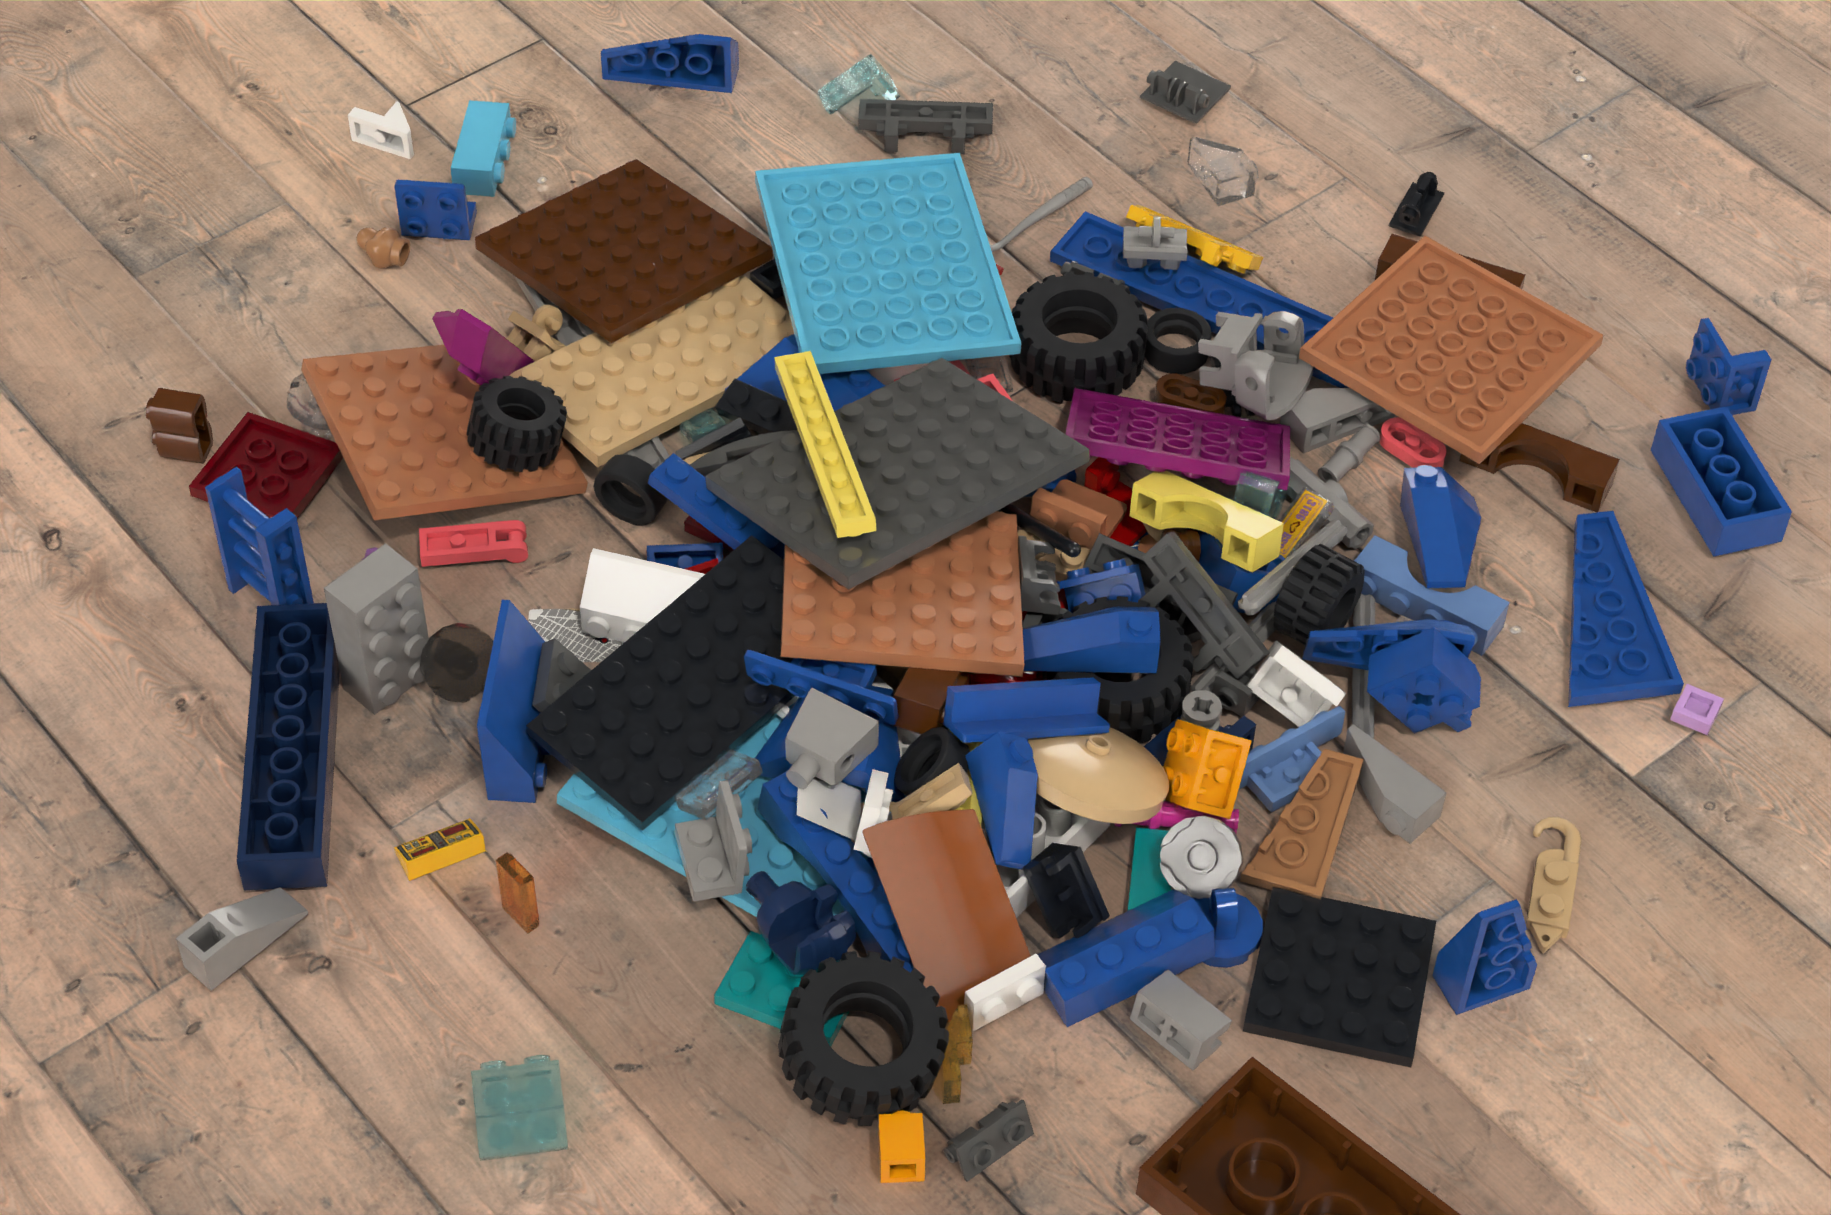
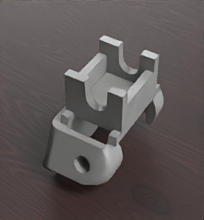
M1286 311L1273 312L1264 318L1263 314L1255 313L1253 317L1218 312L1216 314V326L1221 327L1213 341L1200 339L1198 350L1200 354L1219 359L1221 367L1202 366L1199 370L1200 385L1232 390V395L1236 396L1237 404L1265 420H1274L1285 415L1300 400L1313 375V366L1299 359L1300 348L1304 345V323L1302 318ZM1259 325H1264V350H1257L1256 330ZM1279 328H1284L1289 333H1283L1279 330Z

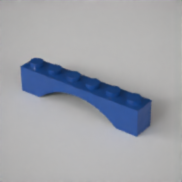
M787 772L764 783L757 809L778 838L799 852L817 870L825 882L836 889L839 894V902L844 910L850 913L855 922V929L866 953L868 951L881 953L880 959L891 962L894 956L905 961L903 968L911 972L914 966L881 880L860 851L853 850L855 844L852 840L797 815L798 787L788 780ZM820 808V810L828 819L826 812Z

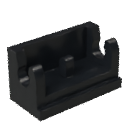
M1052 843L1022 868L1052 937L1061 938L1069 933L1072 928H1074L1072 932L1075 938L1082 937L1099 922L1105 921L1110 917L1081 847Z

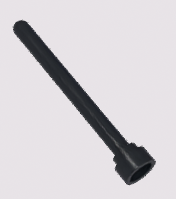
M1009 504L1001 508L1003 513L1017 514L1018 526L1041 540L1050 543L1054 548L1069 557H1077L1080 554L1081 547L1078 543L1016 506Z

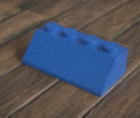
M1173 889L1095 926L1082 937L1070 938L1037 954L1046 965L1044 991L1066 1027H1069L1137 994L1140 989L1166 970L1176 975L1215 956L1214 928L1194 898Z

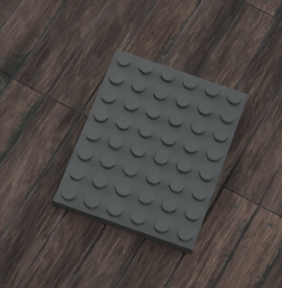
M940 358L834 411L875 515L877 531L863 533L856 537L837 538L798 430L785 434L782 438L762 448L755 449L750 454L736 461L723 465L721 468L705 475L708 490L849 590L1088 463L1089 448L952 363Z

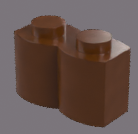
M158 388L154 398H150L147 402L146 418L151 422L153 428L152 443L156 445L159 455L164 458L204 464L213 446V434L211 425L207 420V406L203 395Z

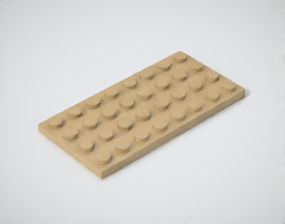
M741 275L613 343L608 342L594 332L513 372L509 376L513 378H519L520 376L526 377L530 381H539L542 383V386L553 389L555 391L554 395L561 397L563 406L567 410V418L562 436L596 467L607 463L613 456L624 454L716 406L725 393V388L732 383L734 378L737 379L785 337L793 335L794 330L789 311L745 275Z

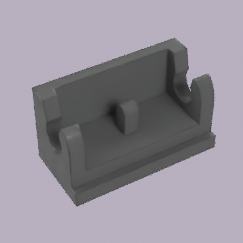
M1019 536L1018 552L1022 611L1059 615L1061 605L1058 600V592L1060 591V586L1056 582V564L1046 560L1038 561L1035 559V556L1041 552L1055 554V548L1048 542L1027 540L1026 536Z

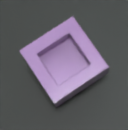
M1686 684L1670 720L1708 735L1724 699Z

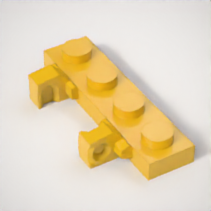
M1131 205L1126 218L1136 221L1135 227L1152 226L1153 216H1160L1161 227L1187 229V244L1196 247L1195 254L1201 256L1200 260L1207 264L1218 267L1221 261L1226 262V267L1245 274L1247 269L1259 270L1263 257L1147 207Z

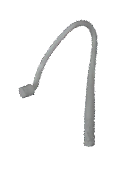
M1083 177L1075 182V184L1055 195L1021 221L1001 241L990 245L991 251L994 252L1003 248L1025 229L1082 195L1083 192L1085 193L1093 187L1091 179Z

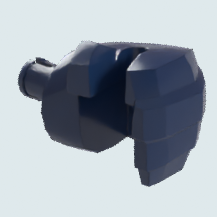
M765 871L757 872L748 880L746 891L761 904L756 919L759 931L778 960L792 974L805 975L810 969L817 972L819 963L829 957L835 958L836 962L841 961L842 954L848 952V948L856 939L855 922L847 910L833 916L832 907L839 897L834 887L828 884L811 890L803 883L796 881L779 887Z

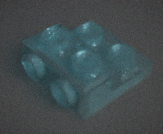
M536 1055L524 1058V1064L507 1066L506 1061H489L480 1064L481 1070L471 1071L480 1161L568 1149L559 1060L550 1061L549 1055Z

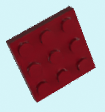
M247 412L191 482L189 490L192 497L208 502L205 487L216 478L238 467L242 471L247 499L269 518L274 517L285 508L298 518L341 462L343 456L337 443Z

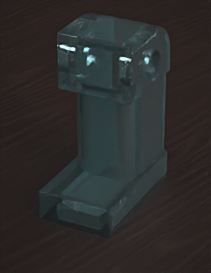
M1243 470L1239 477L1233 501L1249 508L1258 509L1262 514L1278 520L1287 490L1278 489L1279 481Z

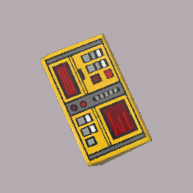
M470 818L394 847V851L409 881L486 851L484 836Z

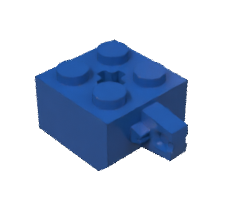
M1435 627L1369 655L1367 692L1414 734L1442 722L1457 732L1471 727L1472 722L1470 718L1472 710L1480 707V674L1476 665Z

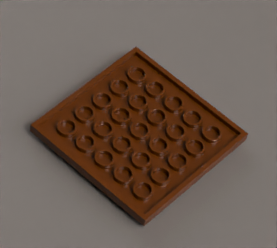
M637 159L627 162L625 165L606 174H602L592 181L475 237V245L478 251L610 343L773 259V249L770 245Z

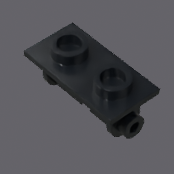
M1433 172L1423 173L1419 176L1417 183L1412 182L1391 219L1389 227L1422 236L1445 193L1437 190V176Z

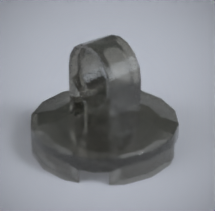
M455 623L442 627L430 636L422 649L420 668L424 681L436 695L447 701L462 703L470 701V697L476 696L481 691L484 692L493 640L485 631L473 624Z

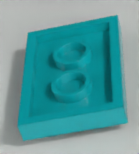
M750 931L714 994L715 1004L781 1029L789 997L793 989L799 987L801 978L804 975L792 974L778 960L762 935ZM850 1011L838 1014L825 1023L823 1031L830 1046H832Z

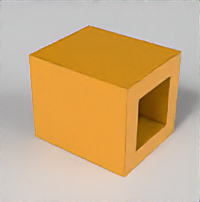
M899 1110L892 1114H879L878 1142L881 1183L925 1181L923 1113H910Z

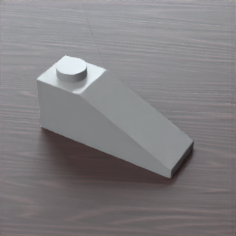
M1313 388L1304 392L1297 404L1285 415L1281 416L1280 424L1290 426V439L1304 454L1352 435L1364 424L1374 426L1390 418H1395V414L1350 388Z
M1352 724L1347 730L1343 753L1364 759L1358 782L1378 820L1391 833L1399 835L1411 844L1441 817L1447 792L1356 725Z

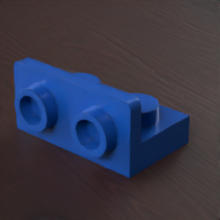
M1125 559L1102 564L1104 571L1090 574L1089 567L1066 572L1068 579L1058 581L1057 583L1060 589L1065 591L1069 611L1073 613V607L1085 601L1088 605L1092 604L1094 599L1100 597H1107V600H1116L1117 596L1128 597V601L1138 603V600L1145 595L1139 564L1127 566Z

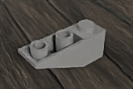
M279 887L209 912L176 938L183 966L212 991L308 915V910Z

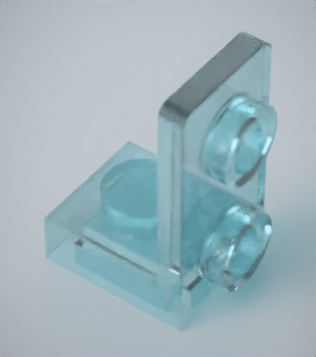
M872 54L857 62L818 90L823 106L830 115L869 88L876 97L881 94L886 100H896L900 97L891 75Z

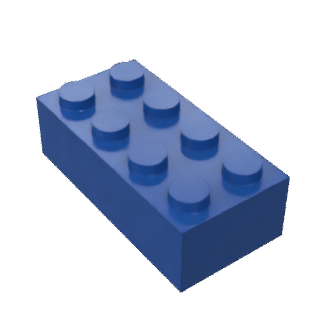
M1727 406L1659 420L1651 452L1713 557L1782 542L1792 511Z

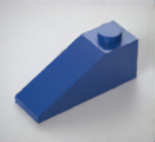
M999 731L965 756L996 865L1023 870L1022 868L1031 861L1038 773L1033 759V750L1028 742V738Z

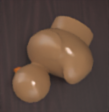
M366 227L361 229L356 237L358 246L366 251L373 265L377 268L384 269L393 264L403 266L408 259L411 246L410 241L401 238L399 232L392 227H384L379 231Z

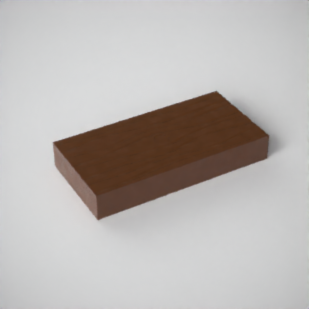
M1251 1057L1139 1168L1136 1195L1161 1215H1461L1254 1057Z

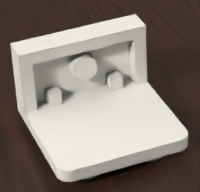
M1034 954L965 991L964 1015L961 1017L972 1032L1042 995L1044 992L1046 965L1037 954Z

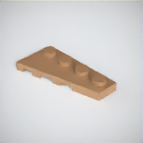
M1324 749L1299 786V790L1291 803L1287 804L1279 816V821L1271 833L1267 834L1259 846L1258 852L1251 863H1248L1241 873L1240 881L1272 890L1273 887L1286 889L1321 900L1364 759Z

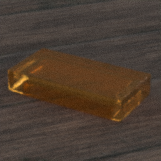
M506 852L496 859L502 908L528 934L539 927L534 877L511 853Z

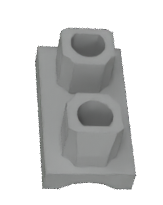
M1153 216L1152 226H1124L1123 258H1127L1130 268H1143L1147 264V259L1160 260V266L1164 269L1177 270L1181 261H1187V229L1161 227L1160 216Z

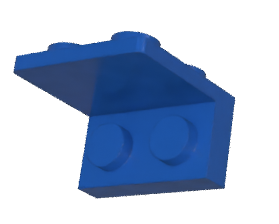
M396 180L394 188L402 236L470 240L477 207L476 202L467 201L465 185Z
M1703 318L1700 319L1697 333L1693 337V348L1690 358L1686 362V371L1688 377L1694 380L1699 388L1703 402L1710 409L1727 406L1730 413L1736 415L1756 411L1772 359L1766 350L1732 356L1710 319Z

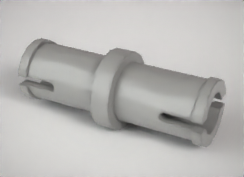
M1369 424L1362 425L1348 441L1341 442L1336 447L1335 454L1318 469L1320 479L1324 482L1334 480L1339 483V480L1350 469H1356L1363 462V456L1380 441L1379 432Z

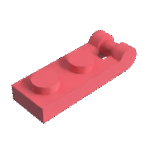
M519 520L419 528L421 566L507 559L512 563H521L528 558V546L524 542L527 536L526 525Z

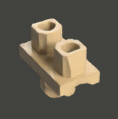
M543 305L535 311L532 321L515 311L509 316L508 320L516 326L507 337V340L534 361L566 346L551 337L560 330L563 323V316L558 308L552 305Z

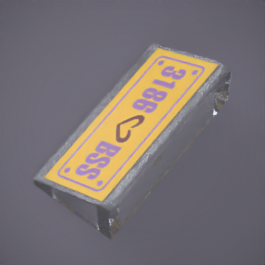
M1303 487L1278 520L1284 523L1280 555L1286 559L1314 536L1333 512V502Z

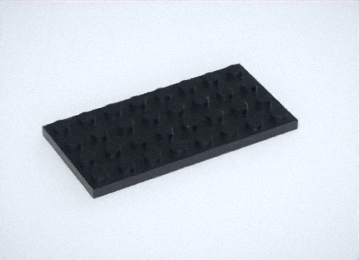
M751 535L526 725L527 734L643 831L795 697L785 688L773 684L766 686L755 682L747 675L744 655L747 650H752L791 663L793 658L780 657L784 560Z

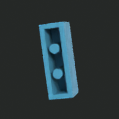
M469 100L451 165L452 183L465 185L466 195L494 197L498 183H503L505 167L503 162L504 160H509L511 148L509 139L514 138L516 134V118L511 117L509 103Z

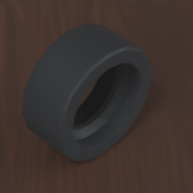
M1167 308L1156 312L1148 318L1145 358L1150 365L1170 374H1186L1198 370L1206 363L1209 355L1200 354L1198 350L1200 339L1211 340L1212 338L1211 327L1204 317L1184 308ZM1166 334H1182L1195 340L1196 344L1187 348H1172L1162 344L1157 339Z
M628 454L615 455L608 460L596 476L593 485L596 497L605 509L620 520L634 525H647L653 521L668 500L647 483L650 474L655 468L644 460ZM622 483L633 488L641 497L630 492Z
M943 727L931 728L912 742L902 755L895 772L894 781L896 788L908 796L957 763L967 773L969 767L965 755L970 752L969 746Z

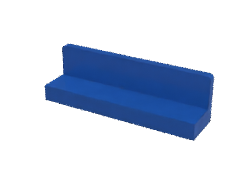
M1094 677L947 687L943 725L964 743L985 742L999 731L1030 739L1109 733L1110 724L1097 714L1101 683Z

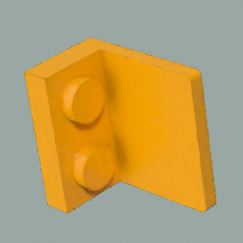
M1177 719L1175 727L1170 730L1167 737L1166 746L1168 752L1164 766H1162L1169 780V791L1165 800L1188 809L1231 819L1252 740Z

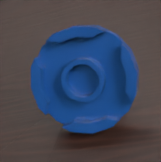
M1234 888L1212 889L1211 897L1194 898L1214 928L1215 956L1203 961V963L1213 967L1228 968L1246 962L1249 955L1256 949L1258 950L1262 940L1263 920L1257 907L1246 897L1237 894Z

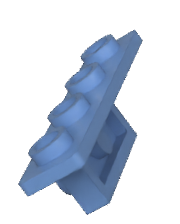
M1341 706L1328 712L1322 711L1315 715L1310 722L1297 729L1290 728L1286 730L1278 739L1271 743L1253 748L1248 753L1239 789L1248 786L1270 812L1290 803L1297 794L1299 786L1322 753L1317 747L1342 733L1346 711Z

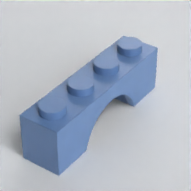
M1374 535L1354 560L1361 564L1365 570L1361 594H1371L1375 598L1376 603L1412 621L1424 619L1448 620L1455 624L1467 625L1475 635V642L1471 651L1482 656L1504 627L1510 602L1476 585L1455 593L1439 592L1427 588L1419 583L1410 573L1407 565L1408 551Z

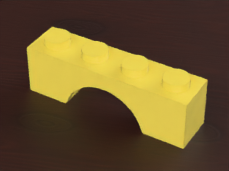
M1154 471L1133 483L1130 517L1158 530L1191 528L1206 532L1221 542L1223 546L1221 559L1252 573L1279 557L1284 523L1168 471Z

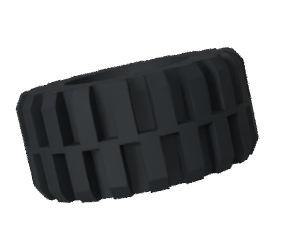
M1074 271L1064 272L1063 276L1056 277L1055 274L1045 277L1043 283L1037 281L1017 299L1016 306L1012 309V315L1022 343L1021 353L1009 355V357L1011 358L1012 368L1019 375V379L1028 388L1033 386V391L1042 397L1048 395L1052 397V401L1063 403V400L1072 401L1074 388L1118 396L1122 393V388L1124 390L1128 389L1136 381V377L1141 374L1145 360L1148 319L1141 302L1134 294L1130 295V290L1121 283L1116 285L1113 279L1106 276L1102 278L1095 277L1094 273L1084 272V275H1074ZM1067 333H1082L1094 336L1100 340L1089 343H1074L1062 340L1056 336Z
M1117 596L1116 600H1107V597H1100L1094 599L1092 604L1088 605L1085 601L1073 607V613L1067 611L1057 620L1115 606L1150 607L1151 604L1140 599L1138 603L1128 601V597ZM1159 607L1156 609L1159 612L1160 651L1157 673H1147L1148 675L1135 681L1113 682L1097 677L1091 672L1042 671L1044 680L1094 677L1101 683L1097 714L1110 724V728L1122 732L1139 744L1150 741L1153 734L1157 736L1182 714L1183 700L1190 693L1194 656L1192 655L1190 639L1184 635V629L1175 619L1170 621V615Z
M856 951L846 952L842 954L841 961L836 962L835 958L829 957L819 963L817 972L810 969L801 978L799 987L793 989L780 1029L779 1057L784 1059L782 1070L786 1080L791 1081L795 1079L793 1091L800 1100L809 1097L813 1101L810 1109L820 1115H823L825 1110L835 1114L833 1121L846 1124L847 1119L852 1118L858 1119V1126H872L874 1118H878L879 1114H892L899 1110L911 1112L917 1107L920 1098H926L932 1089L948 1046L949 1031L945 1029L948 1018L945 1008L942 1006L937 1007L940 996L934 986L930 985L926 988L923 985L925 976L916 968L911 972L904 969L905 961L894 956L891 962L880 959L881 953L868 951L866 957H858ZM848 1011H865L883 1018L895 1029L902 1043V1053L895 1060L880 1066H861L843 1059L831 1048L823 1031L824 1025L832 1017Z

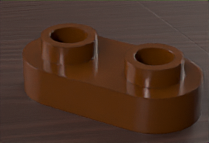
M1174 373L1166 374L1157 381L1155 398L1158 403L1224 414L1226 394L1220 388L1200 385L1199 380Z

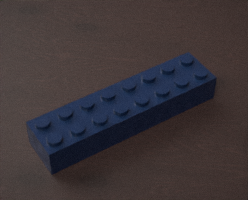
M327 603L257 606L237 849V866L244 891L276 889L279 887L282 889L327 887L340 677Z

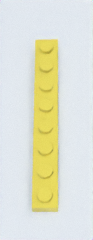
M811 351L774 357L776 373L837 538L856 537L863 533L877 531L875 515Z

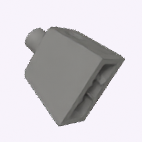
M811 688L785 739L786 760L792 764L786 773L788 780L794 786L801 789L807 788L814 777L831 785L838 784L879 745V721Z

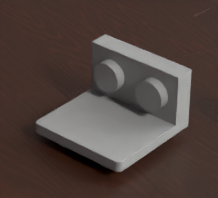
M728 780L719 782L715 817L675 823L674 833L693 902L742 893L744 876H749L747 854L752 853L751 835L748 828L742 829L739 820L742 818L741 800L738 794H732Z

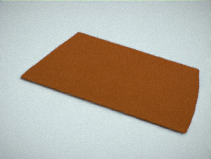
M974 809L935 811L905 816L876 824L862 831L914 969L916 968L925 976L923 985L926 988L931 985L938 992L940 999L937 1007L942 1006L945 1008L948 1022L964 1015L965 991L1031 957Z

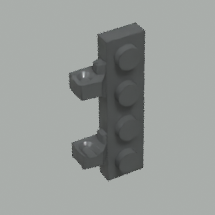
M860 99L858 130H870L877 132L876 135H883L885 139L884 152H898V135H907V133L935 132L944 134V137H952L951 153L965 154V138H974V135L992 134L993 103Z
M1174 531L1167 533L1141 557L1154 573L1151 580L1155 586L1140 600L1149 602L1151 604L1150 607L1157 609L1162 601L1170 599L1173 604L1177 603L1202 634L1200 638L1205 645L1199 649V654L1194 657L1193 668L1196 672H1199L1201 669L1206 670L1216 662L1219 667L1225 664L1235 678L1238 679L1247 674L1270 654Z

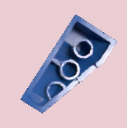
M1115 606L1023 628L1025 664L1023 671L1157 673L1160 651L1159 612L1155 607Z

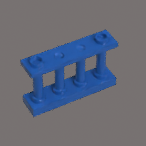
M238 467L216 478L211 484L206 486L205 490L229 591L234 594L249 584L271 602V605L313 604L314 601L297 516L287 508L271 518L265 515L247 499L242 471Z

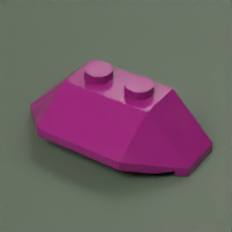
M457 309L455 313L451 311L436 312L432 318L449 356L460 363L457 370L480 386L483 383L489 384V380L493 378L503 379V376H509L513 372L535 362L494 328L463 309Z

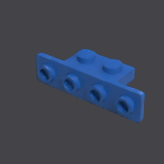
M747 650L744 655L747 675L761 685L768 686L773 684L785 688L793 695L801 698H806L810 689L814 688L878 720L879 723L886 722L895 725L897 722L898 709L896 699L870 690L877 675L876 665L793 658L792 662L788 663L752 650Z

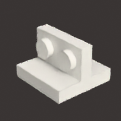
M1277 640L1268 650L1270 652L1268 657L1246 684V686L1252 689L1254 694L1298 727L1310 722L1318 713L1328 711L1333 704L1337 706L1346 695L1336 684Z

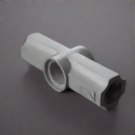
M1291 457L1289 484L1287 490L1283 491L1296 502L1305 490L1328 501L1311 525L1318 526L1322 524L1326 526L1332 520H1340L1341 525L1347 526L1348 531L1343 537L1342 542L1348 548L1352 547L1354 550L1364 545L1367 538L1372 534L1374 525L1348 503L1347 495L1341 485L1334 480L1322 481L1298 459L1295 460Z

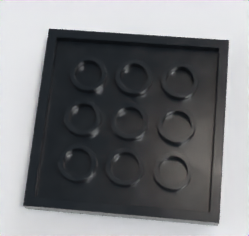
M1273 887L1243 1032L1411 1068L1436 921L1321 897L1320 900L1286 889Z

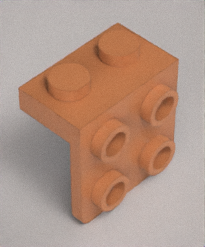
M1064 479L1057 484L1052 492L1043 488L1037 489L1032 496L1030 515L1075 541L1080 547L1092 550L1099 533L1110 538L1126 515L1127 505L1114 498Z

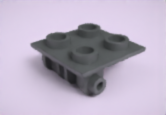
M1174 61L1164 72L1161 70L1156 72L1150 71L1147 76V83L1150 86L1140 95V98L1197 124L1231 89V85Z

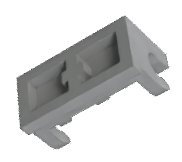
M1166 970L1138 991L1130 1016L1132 1022L1191 1070H1195L1202 1061L1221 1046L1222 1042L1217 1038L1229 1029L1232 1022L1230 1018L1169 970Z

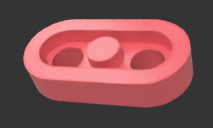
M1399 417L1390 418L1382 424L1379 442L1386 451L1412 468L1420 465L1444 466L1447 450L1441 441Z

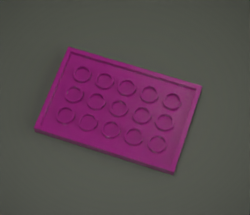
M1074 388L1065 434L1089 448V458L1092 456L1107 458L1108 462L1116 465H1128L1129 462L1141 464L1146 469L1155 472H1164L1166 469L1181 471L1184 476L1195 479L1209 476L1219 478L1220 482L1228 485H1239L1241 482L1254 484L1258 489L1267 492H1276L1278 489L1287 490L1290 479V426Z

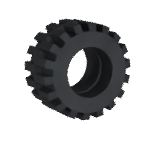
M503 376V379L493 378L489 380V384L483 383L479 387V391L475 393L467 427L469 446L474 447L473 452L477 456L484 457L485 462L490 465L496 464L500 469L507 470L509 468L514 469L515 472H523V469L535 471L538 470V466L546 467L550 464V460L556 458L567 418V410L563 406V400L560 396L554 395L555 391L553 389L542 386V383L536 380L530 381L526 377L520 376L519 378H513L512 376Z
M1323 544L1312 547L1299 559L1282 586L1274 609V628L1306 645L1310 631L1344 628L1358 603L1363 589L1364 567Z

